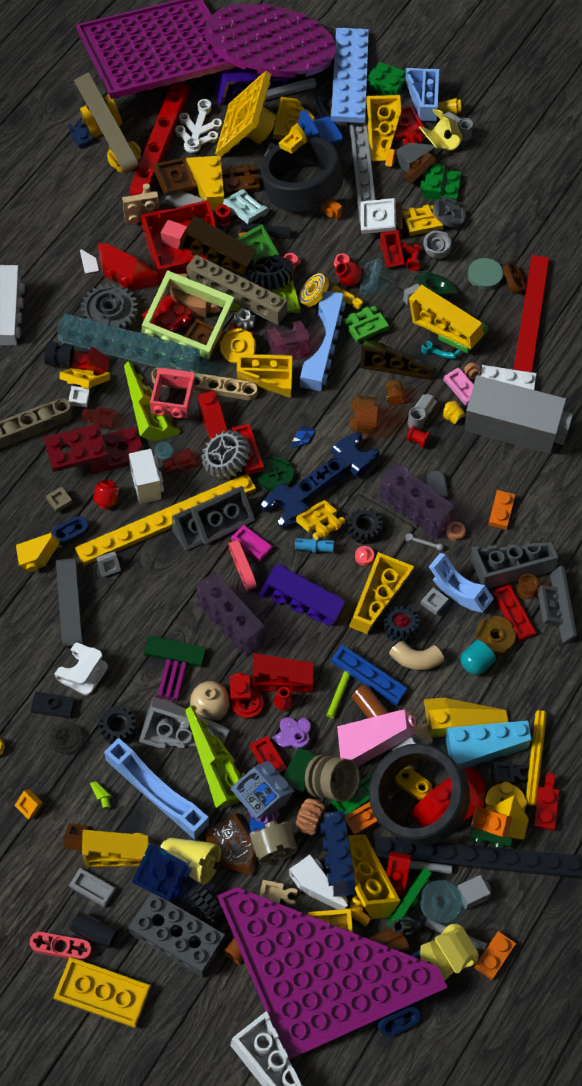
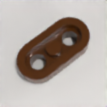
M511 261L504 265L503 274L507 279L510 291L520 294L526 289L520 269Z

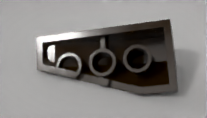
M365 340L362 345L360 368L432 380L434 367L383 343Z

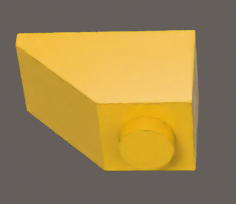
M52 533L17 544L19 566L26 572H35L39 568L45 567L58 547L59 540Z

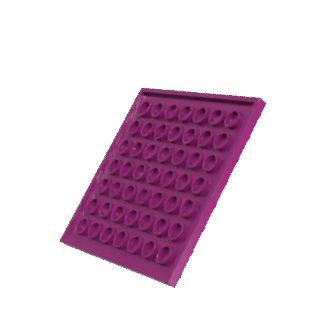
M174 0L76 24L77 32L110 99L136 94L144 90H152L160 86H168L172 83L183 82L188 79L199 78L203 75L215 74L219 71L231 70L237 67L214 52L215 48L208 45L205 38V28L211 13L203 0Z

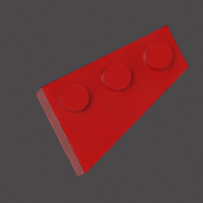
M253 653V689L258 692H278L279 688L287 687L290 692L313 693V663Z

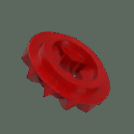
M250 688V704L253 705H249L247 710H245V705L243 704L247 700L231 701L232 709L236 715L241 716L243 719L259 715L263 708L262 695L255 689Z

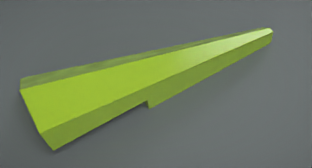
M128 361L124 368L140 436L155 442L178 435L181 431L172 425L171 416L151 414L150 400L153 391L150 386L144 385L142 382L143 376L141 374L137 375L133 368L134 364Z
M190 706L185 711L215 807H229L241 802L233 793L231 787L245 775L244 772L240 774L234 765L235 760L217 735L213 737L207 729L209 724L206 720L202 721L195 711L197 709L196 706Z

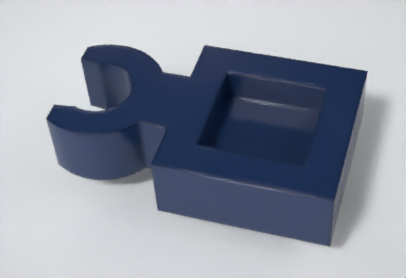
M79 120L76 121V127L68 124L72 139L79 149L94 143V137L87 127L82 128Z

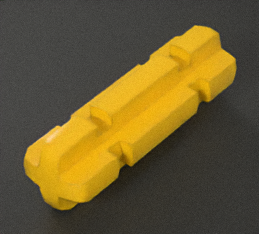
M334 285L331 289L332 292L343 293V301H346L349 305L353 304L352 307L356 309L362 307V299L355 298V295L344 289L341 290L337 285Z

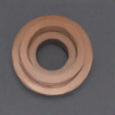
M474 362L467 364L464 368V374L469 380L476 379V375L479 376L481 373V366Z

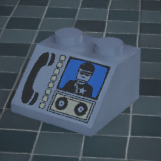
M269 761L253 767L231 787L233 793L256 819L284 807L294 792V789Z

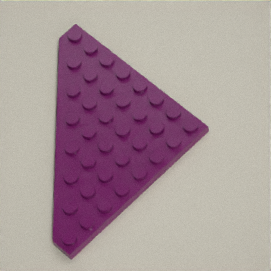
M235 887L217 896L263 1007L270 1017L272 1026L278 1034L288 1059L294 1058L447 988L439 968L435 965L239 887Z

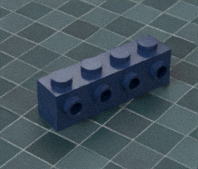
M344 811L323 813V821L320 822V832L325 835V838L322 839L323 851H327L325 867L330 870V873H327L328 886H332L333 897L355 895V877Z

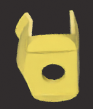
M432 110L441 120L432 131L422 126H419V128L437 149L448 151L456 149L463 137L456 121L444 115L440 110ZM447 130H449L452 135L450 139H447L445 137Z
M458 924L448 925L441 935L436 936L435 940L421 945L420 949L421 960L431 962L432 965L437 966L444 981L453 972L460 973L463 968L476 964L479 957L478 951L467 933Z

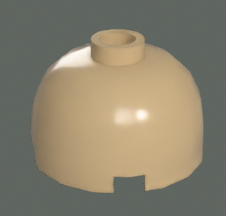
M206 681L194 688L190 697V706H196L197 709L195 711L198 715L211 721H219L229 711L230 697L222 684L215 681Z

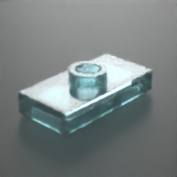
M380 258L366 263L360 287L362 294L377 289L383 264Z

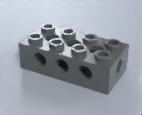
M154 892L150 893L128 927L130 935L202 978L225 942V934ZM157 921L164 922V924L161 926L154 925V923ZM174 932L182 933L180 937L172 936ZM195 942L201 944L198 948L190 947Z

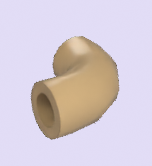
M401 641L389 651L391 657L400 665L412 670H429L444 662L442 652L435 645L426 650L417 651L410 648L405 641Z

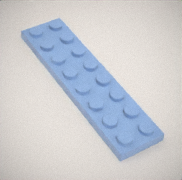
M336 28L331 121L365 123L369 29Z

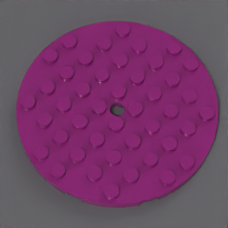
M263 3L262 5H229V7L220 9L212 14L205 28L206 41L209 46L215 48L214 52L242 69L246 70L247 67L255 69L258 74L267 71L274 77L294 78L296 74L309 76L328 68L335 57V41L332 35L317 20L307 17L304 13L271 6L268 3Z

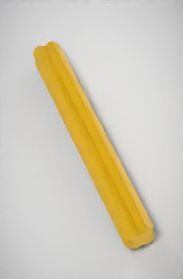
M541 710L536 711L525 798L527 801L526 805L532 807L536 806L547 716V713Z

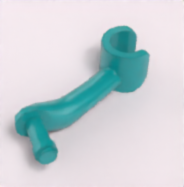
M431 341L426 343L428 348L424 347V345L421 346V352L425 355L433 353L448 359H456V356L461 353L460 349L455 353H450L433 348Z

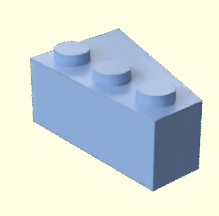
M406 68V85L420 120L437 121V116L432 110H437L439 69Z

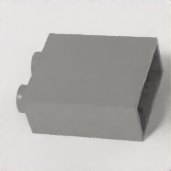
M476 375L466 410L464 431L550 454L553 443L564 445L573 413L563 411L566 398Z

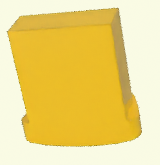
M298 123L279 142L281 149L292 154L307 142L306 136Z

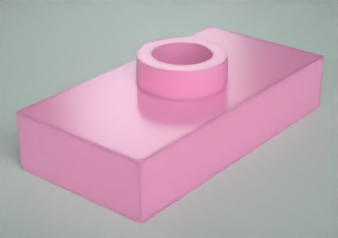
M458 367L445 375L443 380L466 406L469 403L474 385Z

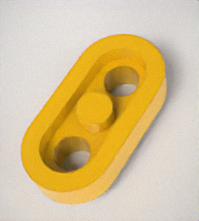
M409 767L401 770L395 777L397 786L419 801L432 790L431 783ZM407 774L409 778L404 779L402 775ZM424 786L426 789L421 791L418 787Z

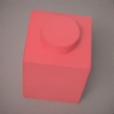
M168 220L161 231V243L178 249L187 226Z

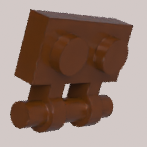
M245 164L243 167L233 168L231 166L228 169H222V176H229V178H223L226 196H231L242 189L248 193L260 192L257 174L250 175L251 172H256L255 165L248 166V164ZM244 173V176L235 177L236 174Z

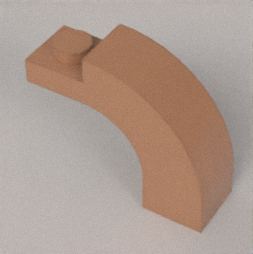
M178 274L187 278V274ZM170 287L171 298L176 303L181 302L192 312V317L206 318L207 312L218 313L223 310V307Z

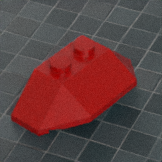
M98 244L103 274L107 279L114 280L131 290L159 285V273L152 270L148 265L110 244Z
M473 766L462 769L470 786L471 798L469 810L463 822L474 815L476 806L484 808L486 781ZM449 777L427 793L409 812L420 828L431 825L447 810L452 796L451 778Z

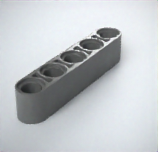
M76 558L56 560L63 647H72L75 643L83 645Z

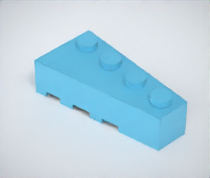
M528 721L447 728L445 736L448 756L461 769L471 766L475 767L477 764L487 763L495 758L528 749L531 742Z

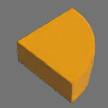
M388 149L386 166L392 167L395 164L397 150Z

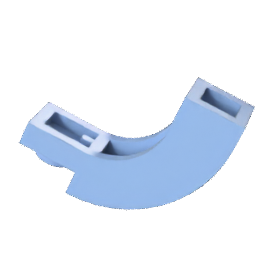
M440 553L429 566L435 575L433 581L460 605L483 613L494 599L485 585L470 582L461 576L446 554Z

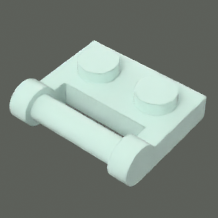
M244 189L224 199L223 205H227L234 214L247 224L260 216H266L269 212L268 207L262 206L249 196L248 192Z

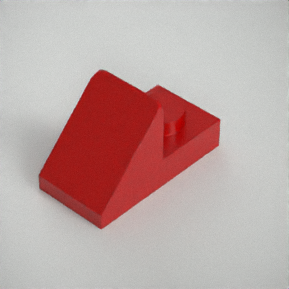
M398 230L380 233V251L383 250L386 268L404 265Z
M91 347L89 353L74 352L71 368L94 371V374H104L108 372L111 360L96 348Z
M390 852L386 874L397 895L404 897L411 855Z

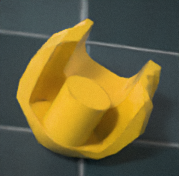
M451 401L445 404L443 417L446 420L456 424L460 418L466 416L458 402Z

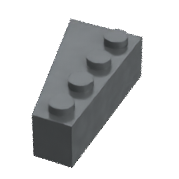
M551 542L526 544V546L512 544L508 545V547L496 548V545L488 546V548L476 546L471 549V562L481 585H485L487 589L553 572L557 569L558 556Z

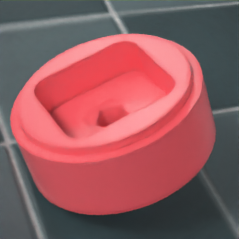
M368 546L359 547L355 552L356 562L361 566L370 565L374 560V551Z

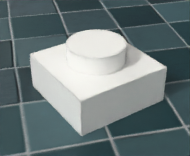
M72 386L68 400L70 405L87 407L90 389Z

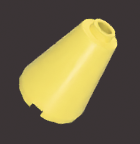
M168 838L163 841L160 848L162 855L167 857L174 866L202 884H207L211 881L216 873V869H213L215 862L219 863L221 858V847L210 842Z

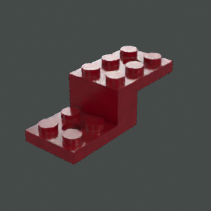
M99 424L43 437L53 472L89 463L91 473L95 474L130 465L129 454L143 451L136 426L102 435ZM121 445H126L128 447V449L125 451H121L118 448ZM65 447L72 449L69 453L62 452V449Z

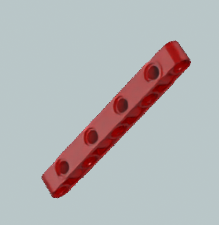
M178 82L171 84L140 160V166L137 168L131 183L129 196L142 194L143 185L146 183L150 185V191L152 190L157 178L152 168L153 164L161 163L165 158L175 128L178 125L179 116L183 112L188 99L190 85Z

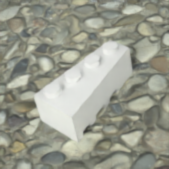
M0 265V345H17V338L21 336V330L18 326L19 323H22L20 309H23V298H21V295L25 293V284L21 283L18 265Z
M267 1011L232 1038L230 1046L262 1086H302L294 1068H292L285 1049H283L278 1034L272 1026Z

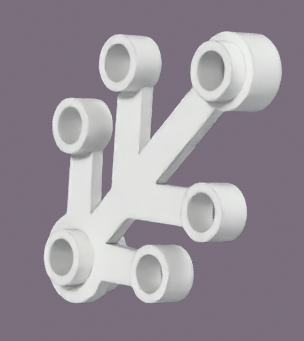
M202 99L198 102L199 115L196 125L189 118V114L181 113L179 116L180 123L185 124L192 132V137H190L185 132L184 126L179 125L175 128L176 136L182 137L185 141L184 148L189 153L198 152L201 149V145L207 142L215 143L218 141V133L215 131H211L207 136L199 139L200 135L212 129L220 130L222 128V121L220 119H214L203 126L206 115L211 111V102L207 99Z

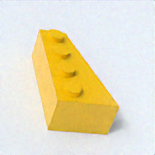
M422 284L409 297L414 324L470 349L484 335L482 322Z
M378 552L349 627L368 634L409 578L414 566Z

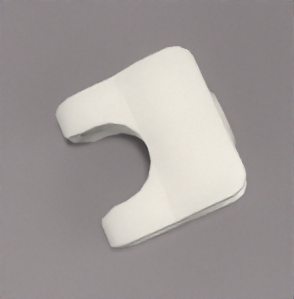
M75 643L71 651L75 658L79 660L78 664L72 668L59 667L54 675L60 683L88 696L93 692L108 669V665L105 661L101 660L103 656L99 650Z

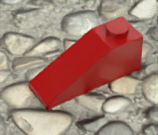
M215 390L197 395L198 410L211 441L210 437L215 438L216 433L221 434L223 430L227 431L222 410Z

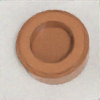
M451 522L447 526L446 535L452 541H460L465 536L466 528L461 522Z

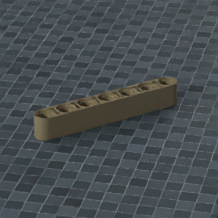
M89 72L76 78L74 82L124 174L138 168L140 165Z

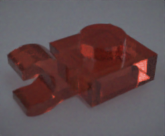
M97 407L96 411L83 409L82 421L87 423L94 421V425L99 424V427L112 429L116 411Z
M190 448L173 453L172 458L162 460L165 472H170L178 468L179 472L197 466V461Z

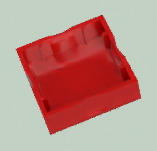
M208 200L184 205L176 209L161 210L141 215L143 233L155 270L159 273V282L163 281L167 270L175 274H187L186 267L195 257L192 255V251L188 249L182 251L161 243V231L166 222L170 220L188 226L195 215L216 227L215 218ZM199 255L200 257L208 260L207 257ZM220 262L214 263V264H216V265L222 267V263H220Z

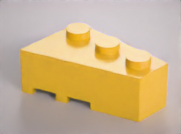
M220 156L186 158V162L197 184L200 197L204 201L208 200L211 209L215 210L216 207L224 202Z
M237 354V380L250 381L255 383L257 387L291 398L292 356Z
M83 830L82 856L85 866H143L149 859L148 835L143 833L126 834Z

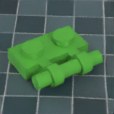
M375 306L365 307L361 312L352 313L343 319L345 326L352 324L349 326V332L357 343L389 329V325L381 313L373 315L377 312Z

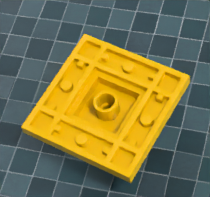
M265 71L229 103L215 152L217 156L222 157L225 153H229L234 145L237 146L244 137L260 144L271 133L276 115L263 107V103L267 98V89L271 84V74Z

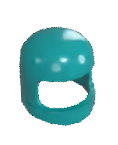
M475 640L460 656V662L465 671L476 676L485 672L496 661V657L491 649L480 640Z

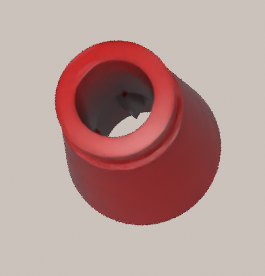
M281 687L274 697V705L277 709L285 711L292 707L294 700L290 690L287 687Z

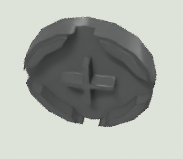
M442 197L433 205V213L442 224L455 228L462 225L465 221V210L463 207L462 209L460 208L456 200Z

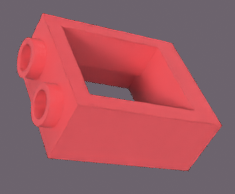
M158 368L150 400L151 414L187 419L195 387V372ZM162 385L188 388L184 405L159 402Z

